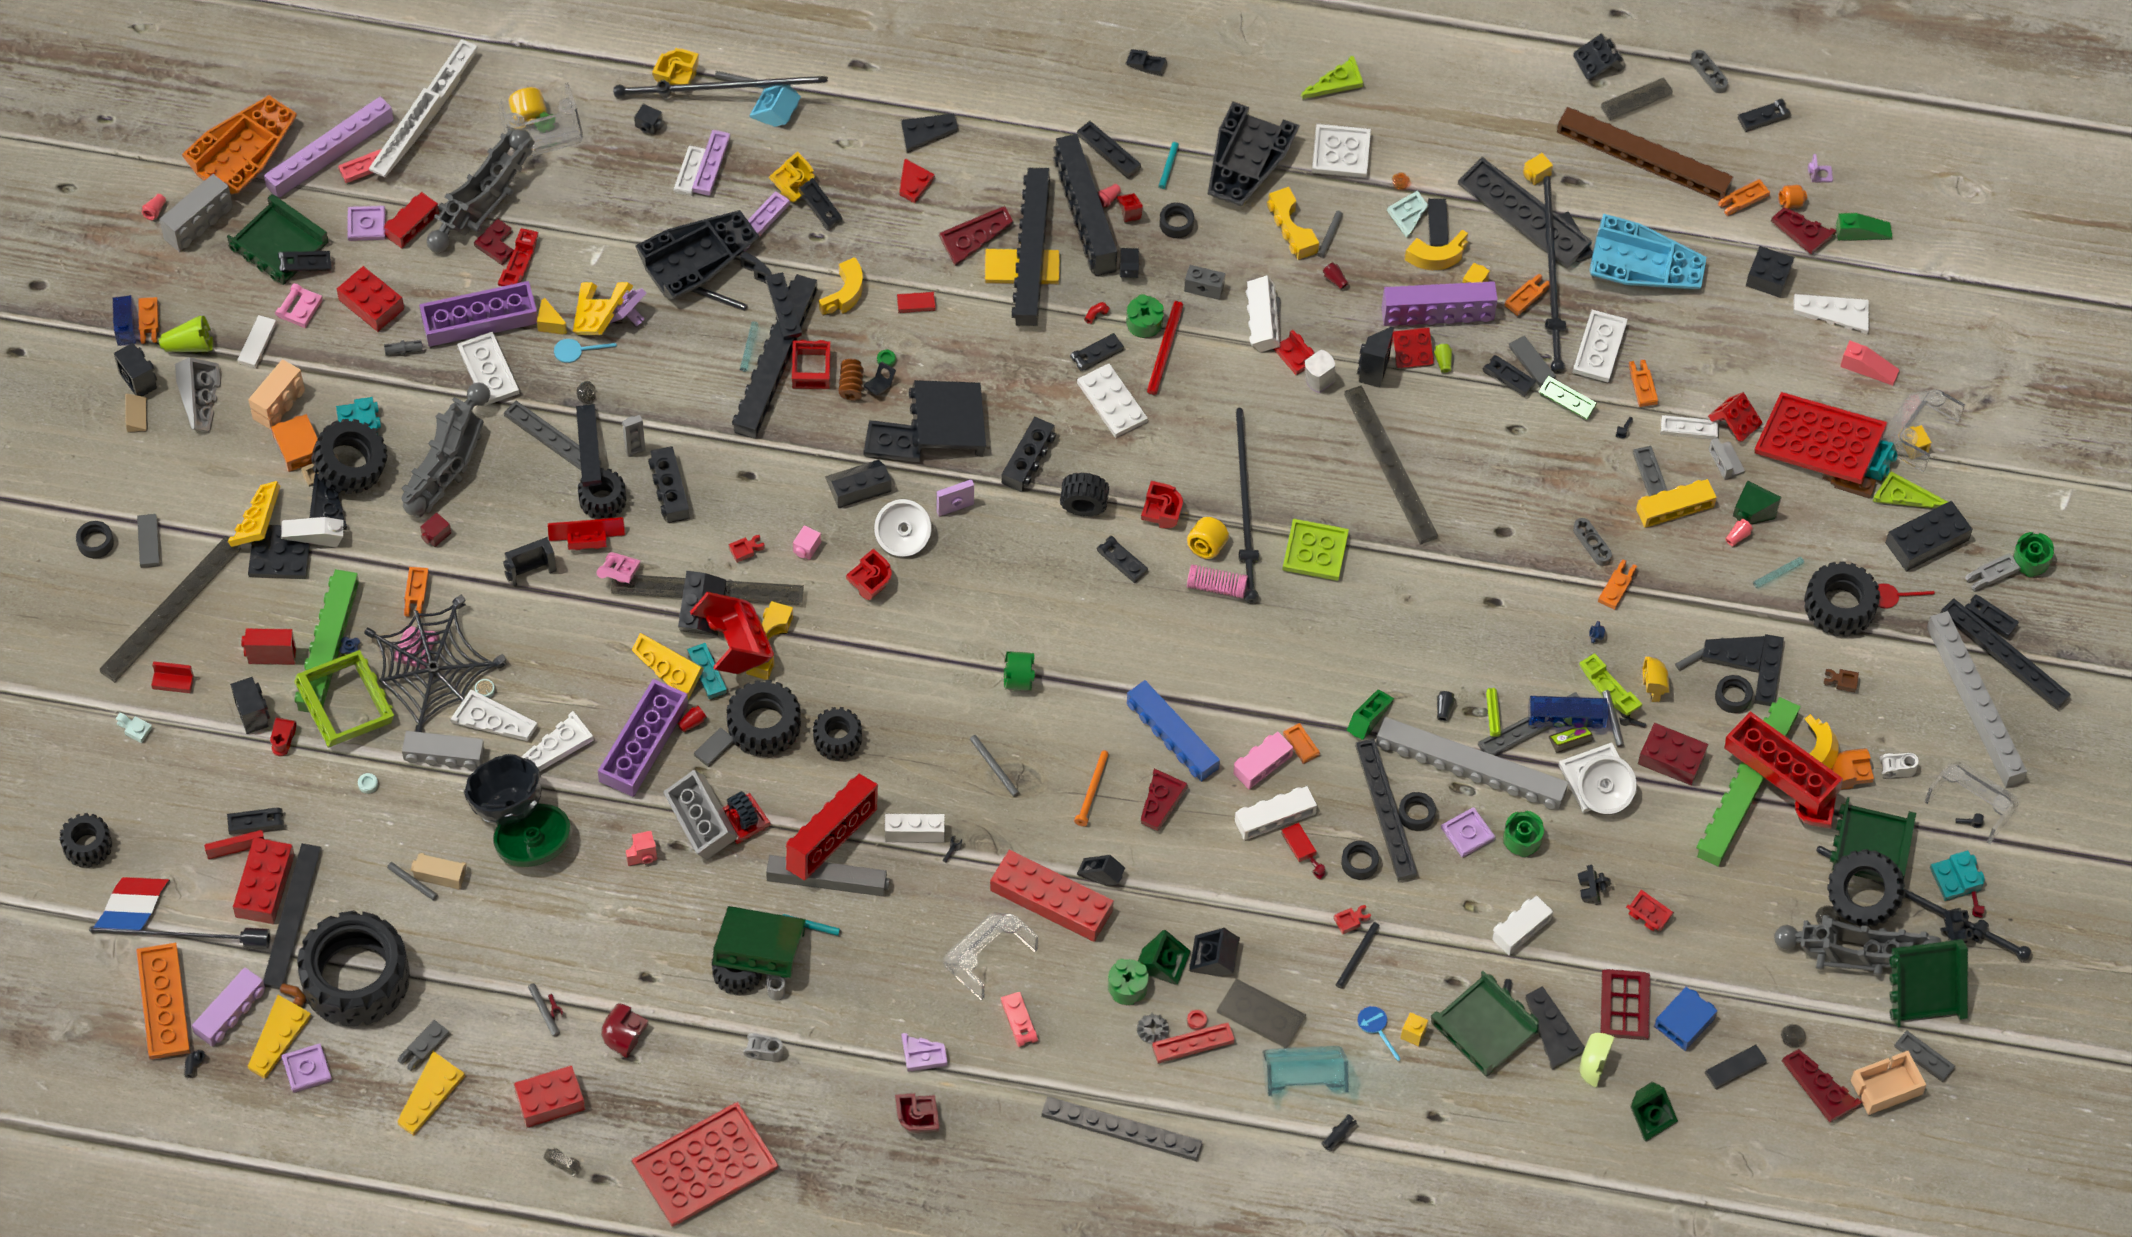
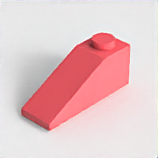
M1849 341L1840 366L1892 386L1899 372L1897 367L1873 350L1853 341Z

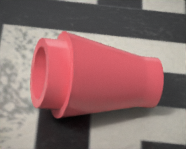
M1117 184L1097 192L1102 208L1108 207L1116 196L1121 193V188Z
M157 194L143 205L142 215L148 220L158 218L166 198L162 194Z
M1745 519L1737 521L1729 535L1725 538L1726 542L1733 547L1751 535L1753 527Z

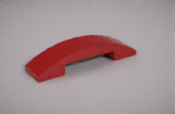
M524 228L520 229L515 241V249L506 270L503 269L498 286L521 283L532 259L539 232Z

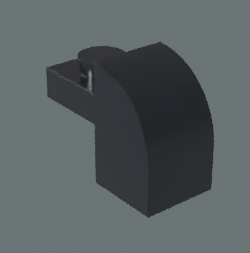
M1120 248V277L1138 278L1139 248Z

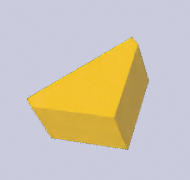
M543 298L537 318L538 331L566 334V322L546 298Z

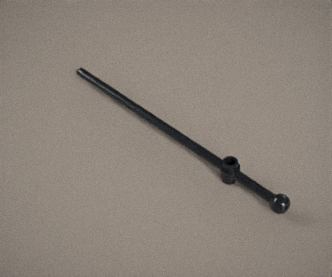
M811 76L670 85L669 82L660 80L657 86L625 87L618 84L614 87L613 92L614 96L619 99L630 94L658 93L660 96L667 98L671 95V92L827 83L828 77Z
M1545 176L1543 182L1551 319H1546L1545 329L1552 332L1554 361L1551 363V370L1554 373H1562L1565 369V363L1561 360L1560 331H1565L1566 321L1561 320L1558 314L1551 178Z
M1239 407L1236 409L1245 549H1239L1238 559L1246 564V575L1248 578L1244 599L1247 603L1252 604L1259 599V594L1254 587L1253 561L1259 560V550H1253L1244 416L1243 409Z
M1823 846L1817 847L1816 851L1819 854L1830 859L1832 851ZM1872 880V881H1874V882H1876V883H1878V884H1880V885H1882V886L1885 887V883H1884V882H1879V881ZM1904 888L1906 898L1945 917L1944 911H1947L1946 909ZM1968 920L1963 921L1964 927L1972 930L1973 941L1980 942L1981 939L1986 938L2016 953L2017 958L2021 961L2029 959L2032 953L2029 947H2019L1988 931L1989 924L1985 920H1978L1975 924Z

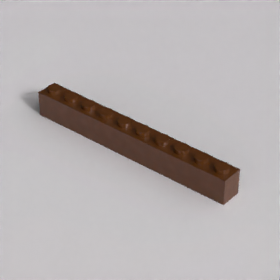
M1567 107L1558 122V134L1717 201L1725 198L1731 188L1733 176L1681 155L1677 151L1669 150L1660 144L1650 142L1643 137L1631 134L1627 130L1617 128L1610 123L1600 121L1593 116L1581 113L1577 109Z

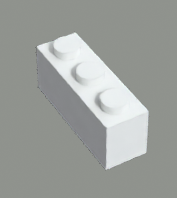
M885 814V842L944 843V814Z
M1535 896L1532 900H1526L1520 910L1513 911L1508 916L1507 921L1504 923L1500 922L1494 928L1492 940L1508 955L1512 954L1551 921L1553 911L1539 897Z

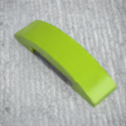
M1595 653L1579 662L1583 672L1601 695L1603 691H1610L1614 708L1628 716L1643 706L1631 691L1627 693L1606 670L1607 666Z

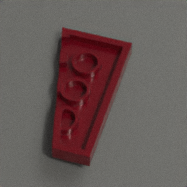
M1003 206L939 233V237L954 266H956L1012 225L1013 220L1006 207Z
M1800 1049L1783 1057V1064L1830 1123L1860 1107L1863 1103L1860 1099L1852 1097L1849 1094V1090L1844 1086L1841 1087L1833 1081V1077L1829 1073L1826 1074L1818 1068L1819 1065Z

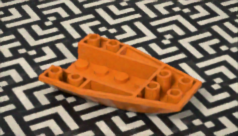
M268 95L206 131L182 156L199 178L205 181L214 174L229 186L230 194H237L264 169L295 120L297 113Z

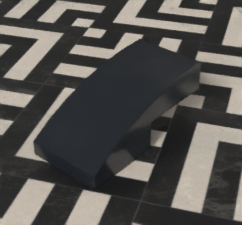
M1136 49L1130 50L1126 65L1131 68L1159 76L1163 75L1167 64L1166 57L1149 56L1148 51Z
M743 251L740 256L741 267L753 271L754 279L766 283L765 276L772 275L770 269L758 258Z

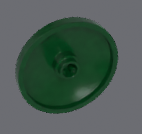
M539 803L528 818L516 824L497 825L493 836V843L498 856L504 862L517 867L538 866L551 861L565 850L571 840L572 827L568 816L563 810L554 805Z

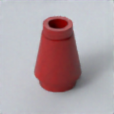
M697 705L695 708L692 707L677 724L683 732H686L703 723L707 716Z

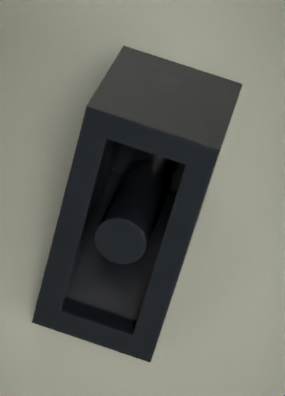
M1111 855L1083 858L1077 875L1104 886L1115 885L1121 881L1125 867Z

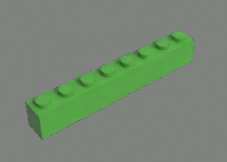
M335 569L333 576H330L328 583L330 588L324 595L325 605L324 609H320L319 612L320 622L314 629L315 639L314 642L311 641L310 656L305 660V671L338 658L339 649L342 644L341 639L344 637L359 586L358 573ZM333 673L310 681L322 707L325 703ZM297 691L294 701L297 703L298 711L309 712L300 692Z

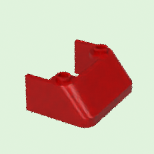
M706 592L690 611L691 615L706 618L712 630L723 632L729 649L713 666L714 670L741 674L769 662L774 656L758 615L750 602Z

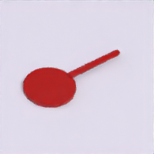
M1881 583L1878 584V590L1880 591L1878 607L1892 608L1898 603L1900 596L1934 595L1935 591L1898 593L1894 586Z

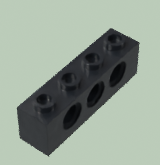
M1034 416L1002 472L1001 484L1020 492L1023 491L1025 486H1029L1032 473L1037 472L1040 466V459L1046 456L1048 445L1053 443L1056 438L1054 424Z
M673 446L651 450V458L648 459L650 470L654 469L655 474H652L653 483L658 485L659 490H656L658 501H662L663 504L660 506L662 517L666 516L667 523L690 519L689 507Z

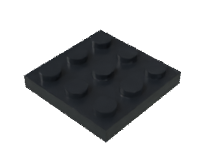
M268 525L265 538L252 542L248 576L253 578L306 579L310 543L281 539V525Z

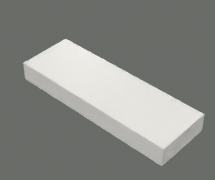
M689 145L674 187V193L692 197V187L706 149Z
M258 315L240 353L238 364L252 368L257 367L277 324L276 320Z
M1662 415L1661 435L1715 439L1718 436V421L1711 422V420Z

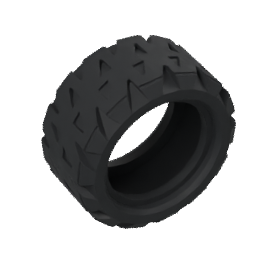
M356 911L340 912L339 917L329 916L317 923L318 928L311 929L303 939V948L299 949L297 959L302 990L306 1001L313 1011H318L321 1018L335 1024L340 1021L342 1026L357 1027L362 1022L369 1025L380 1021L385 1013L387 1015L391 1014L399 1006L401 998L405 997L410 977L405 945L396 928L387 920H381L378 915L362 911V915ZM362 947L373 950L386 961L384 970L377 980L362 989H338L331 986L322 977L327 962L335 954L348 948Z

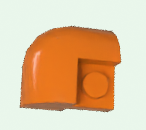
M1866 748L1846 750L1838 753L1831 770L1843 778L1841 790L1851 789L1856 784L1873 782L1874 777L1870 765L1871 757Z

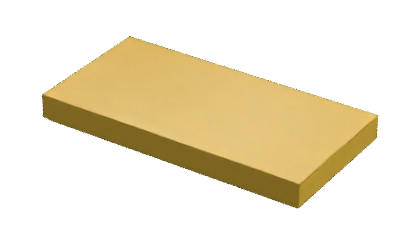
M985 249V283L1014 284V278L1018 277L1015 271L1016 262H1019V259H1017V249ZM1044 250L1041 284H1059V250Z

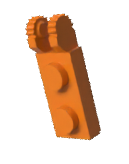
M1758 179L1730 193V195L1721 199L1718 205L1723 208L1733 202L1734 204L1724 211L1729 216L1737 210H1741L1768 197L1770 191Z
M1541 274L1536 275L1505 301L1504 306L1519 316L1550 288L1549 281L1538 287L1537 284L1541 282L1543 276Z
M157 297L138 298L141 344L146 343V333H152L151 340L153 343H157V332H159Z
M1640 360L1641 371H1637L1634 361H1630L1629 370L1639 407L1657 405L1658 398L1646 360Z
M1622 559L1617 570L1614 571L1598 598L1599 603L1614 610L1629 587L1637 569V566L1633 564L1629 569L1628 575L1621 573L1627 562Z
M409 567L404 599V616H410L411 604H417L416 610H418V613H422L429 568Z

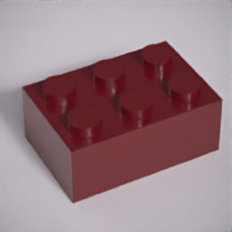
M1654 722L1641 750L1638 765L1692 786L1706 756L1709 744Z

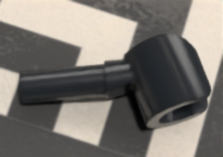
M1632 417L1628 418L1624 427H1617L1615 437L1626 438L1629 425L1633 421Z
M1621 713V716L1626 718H1619L1621 725L1635 724L1645 728L1646 723L1630 718V714L1627 716Z
M1976 813L1973 819L1956 818V823L1971 824L1974 828H1980L1984 822V815Z
M956 836L951 837L950 848L943 858V862L947 863L952 853L961 849L962 839L959 843H954Z

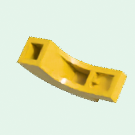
M1462 229L1449 244L1441 247L1430 246L1416 238L1406 249L1405 260L1425 270H1443L1452 267L1462 259L1463 250L1468 245V233Z
M856 257L839 263V275L845 284L840 291L819 300V311L822 316L833 313L837 309H840L841 313L844 314L859 301L863 290V277L861 266Z
M1810 714L1805 720L1816 734L1817 742L1809 754L1832 769L1839 751L1837 737L1827 722L1823 724L1819 718L1815 720Z

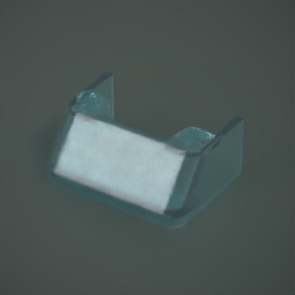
M1340 1046L1279 1048L1262 1051L1265 1089L1268 1096H1272V1093H1281L1285 1086L1325 1084L1327 1087H1330V1090H1341L1343 1087L1345 1093L1349 1092L1348 1060L1343 1048Z

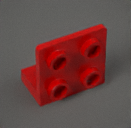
M1430 327L1394 331L1393 341L1397 368L1433 364Z
M1744 392L1729 397L1708 415L1711 422L1718 419L1720 421L1726 420L1739 442L1747 438L1763 423Z

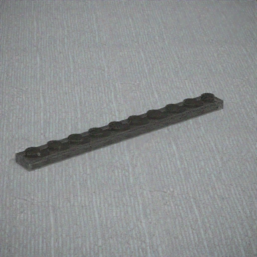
M1362 385L1346 390L1344 396L1419 543L1423 544L1438 539V534Z
M225 536L99 669L100 673L115 683L241 550V545L231 547L228 543L229 537Z
M634 575L629 583H622L612 578L611 594L682 598L685 578ZM726 581L724 596L743 599L750 603L770 604L773 601L783 605L802 606L804 585Z

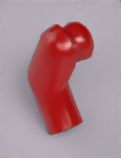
M1100 302L1090 307L1084 321L1092 324L1098 313L1101 312L1105 315L1109 312V306L1105 302Z

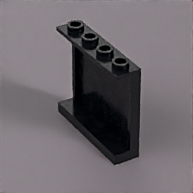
M914 380L913 386L909 388V399H912L910 404V414L913 415L911 430L915 433L912 444L913 447H916V454L920 453L921 448L970 449L975 450V456H983L986 448L981 383Z

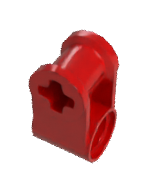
M276 717L270 737L274 755L284 756L288 753L296 732L297 722L295 720Z

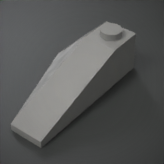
M189 357L175 364L176 382L191 428L193 430L209 432L213 417V402H216L217 398L215 395L216 388L220 384L219 363Z

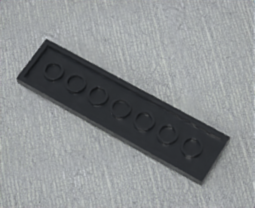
M1481 157L1458 180V185L1547 252L1545 204L1484 157ZM1553 211L1555 259L1568 268L1592 244V240Z

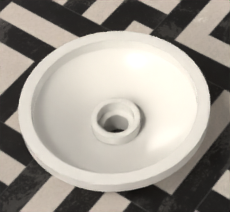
M906 499L895 500L885 505L878 513L874 526L875 536L880 546L888 553L896 556H910L922 550L929 541L931 520L926 510L918 503ZM903 525L908 526V530L906 532L902 531Z
M1611 755L1595 757L1586 763L1579 774V795L1585 805L1595 812L1602 814L1619 812L1629 805L1635 795V774L1629 764L1619 757ZM1604 780L1607 781V787L1605 788L1601 786Z

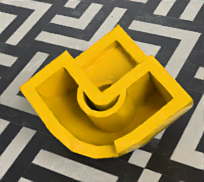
M675 48V50L668 51L665 54L662 53L652 71L653 78L657 82L665 80L670 85L690 84L696 75L699 54L680 48Z
M797 151L779 169L772 173L769 179L780 189L782 196L789 199L790 202H795L802 196L797 189L814 178V170Z
M1645 657L1642 667L1643 685H1646V693H1651L1652 702H1660L1661 695L1670 693L1668 671L1665 664L1658 658Z

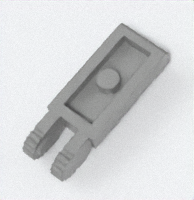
M2009 553L1978 567L1977 570L1967 574L1965 579L1967 582H1970L1981 576L1982 579L1972 585V589L1977 591L1986 585L1988 586L2018 572L2020 567Z

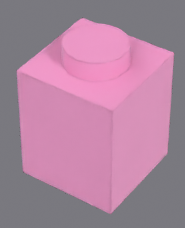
M804 525L793 542V552L801 558L810 560L821 544V533Z

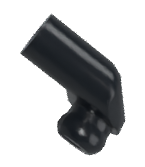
M203 1050L194 1051L185 1059L184 1076L186 1078H193L195 1067L204 1061L206 1054Z

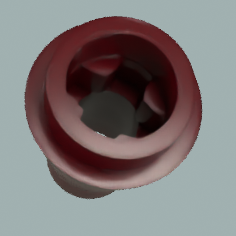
M1334 262L1328 264L1322 271L1325 274L1324 277L1338 286L1340 290L1349 283L1339 265Z

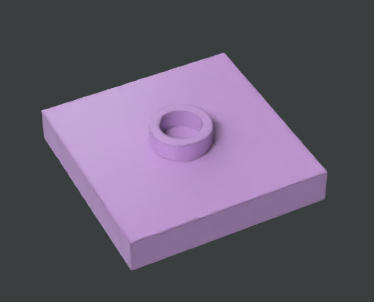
M972 480L936 492L938 516L974 505V483Z

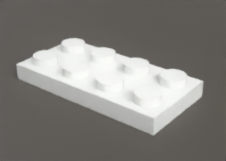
M1591 310L1573 368L1574 374L1609 383L1627 319Z
M493 332L457 344L473 383H484L490 389L489 401L484 406L519 394V389Z
M1110 364L1077 379V384L1115 438L1147 423L1148 418Z

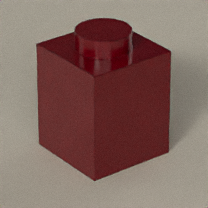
M438 513L434 514L420 526L421 538L425 543H430L434 547L452 534L450 523Z

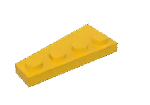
M277 481L260 485L250 502L252 506L243 514V522L237 524L235 528L236 534L228 540L231 547L260 541L265 538L281 487Z
M640 633L632 651L669 686L687 693L689 700L704 667L647 635Z
M277 995L248 1064V1069L266 1079L281 1059V1055L286 1052L312 1017L311 1013L284 997Z
M433 1051L397 1121L398 1125L414 1136L462 1081L465 1073Z

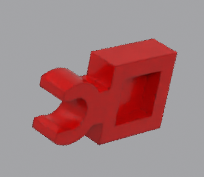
M760 535L753 536L750 541L745 537L728 544L736 563L754 556V550L761 551L765 548L764 542L756 544V542L761 540Z
M1361 905L1357 911L1354 912L1351 907L1335 914L1333 919L1341 933L1345 934L1359 928L1360 921H1369L1371 914L1363 915L1361 912L1366 911V905Z

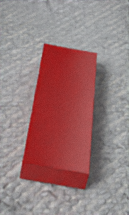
M259 830L205 844L204 847L208 860L249 850L254 837L264 839L263 831Z

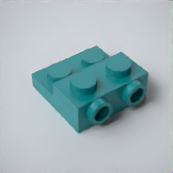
M373 397L354 399V404L336 406L339 422L342 419H349V421L357 419L359 423H368L371 429L375 428L378 431L381 428L380 417L376 418L375 414L379 413L378 403L373 401Z
M1881 440L1865 477L1881 481L1883 476H1888L1891 462H1895L1898 457L1894 443Z
M1969 850L1950 855L1949 859L1930 865V870L1944 901L1971 894L1972 891H1981L1985 882L1984 874L1982 871L1978 872L1976 868L1977 859L1974 854L1970 855Z

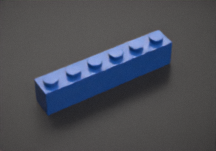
M1146 680L1127 692L1126 703L1128 707L1139 714L1141 721L1144 724L1147 723L1151 727L1153 734L1164 741L1166 748L1176 754L1179 762L1189 768L1192 776L1197 777L1202 782L1219 769L1220 759Z

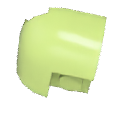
M1594 1033L1589 1037L1580 1062L1579 1070L1582 1078L1594 1087L1598 1085L1614 1041L1613 1036L1604 1033Z

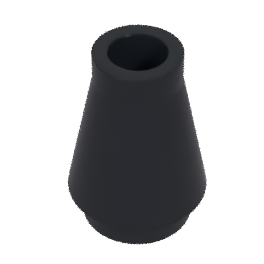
M1440 691L1437 696V719L1440 721H1448L1456 700L1452 692Z

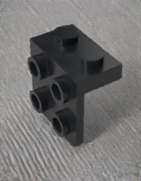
M1602 33L1573 53L1587 80H1592L1611 66L1615 67L1618 71L1625 68L1622 63L1624 60L1622 55L1614 49L1616 47L1614 41L1611 38L1608 39Z

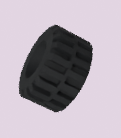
M601 468L602 485L583 487L581 478L580 483H578V497L580 507L585 514L589 513L591 518L595 516L596 519H608L610 516L614 518L616 513L620 514L622 512V508L626 505L625 482H623V478L616 471L612 473V469L604 470V468ZM600 490L611 492L610 495L603 498L593 495Z
M1091 473L1069 474L1062 482L1060 505L1067 512L1083 517L1100 515L1107 509L1109 484L1105 479Z
M831 707L832 710H824V714L820 713L818 719L814 721V745L823 757L827 755V759L835 758V761H840V758H843L845 760L848 759V755L852 757L855 755V751L858 752L862 744L861 721L849 709L845 711L844 707H840V709ZM835 729H841L848 733L842 738H832L828 735L830 731Z
M84 813V816L77 814L74 819L72 817L69 818V823L63 824V829L60 830L61 837H59L66 859L71 861L73 865L79 864V867L83 868L84 865L92 867L94 863L96 865L100 864V860L104 861L107 858L106 854H110V848L112 847V838L106 822L101 817L97 818L95 814L89 816L88 813ZM92 835L96 837L88 845L76 844L78 839L83 836Z
M712 965V975L715 984H718L721 990L725 988V992L728 994L731 991L734 995H738V992L745 994L747 989L753 990L754 985L757 986L759 979L762 977V973L744 970L734 973L727 970L726 967Z

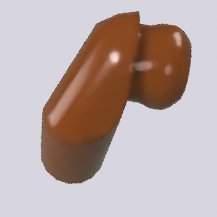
M288 984L281 985L280 992L292 995L295 998L293 1003L303 1007L304 1003H306V997L299 987Z

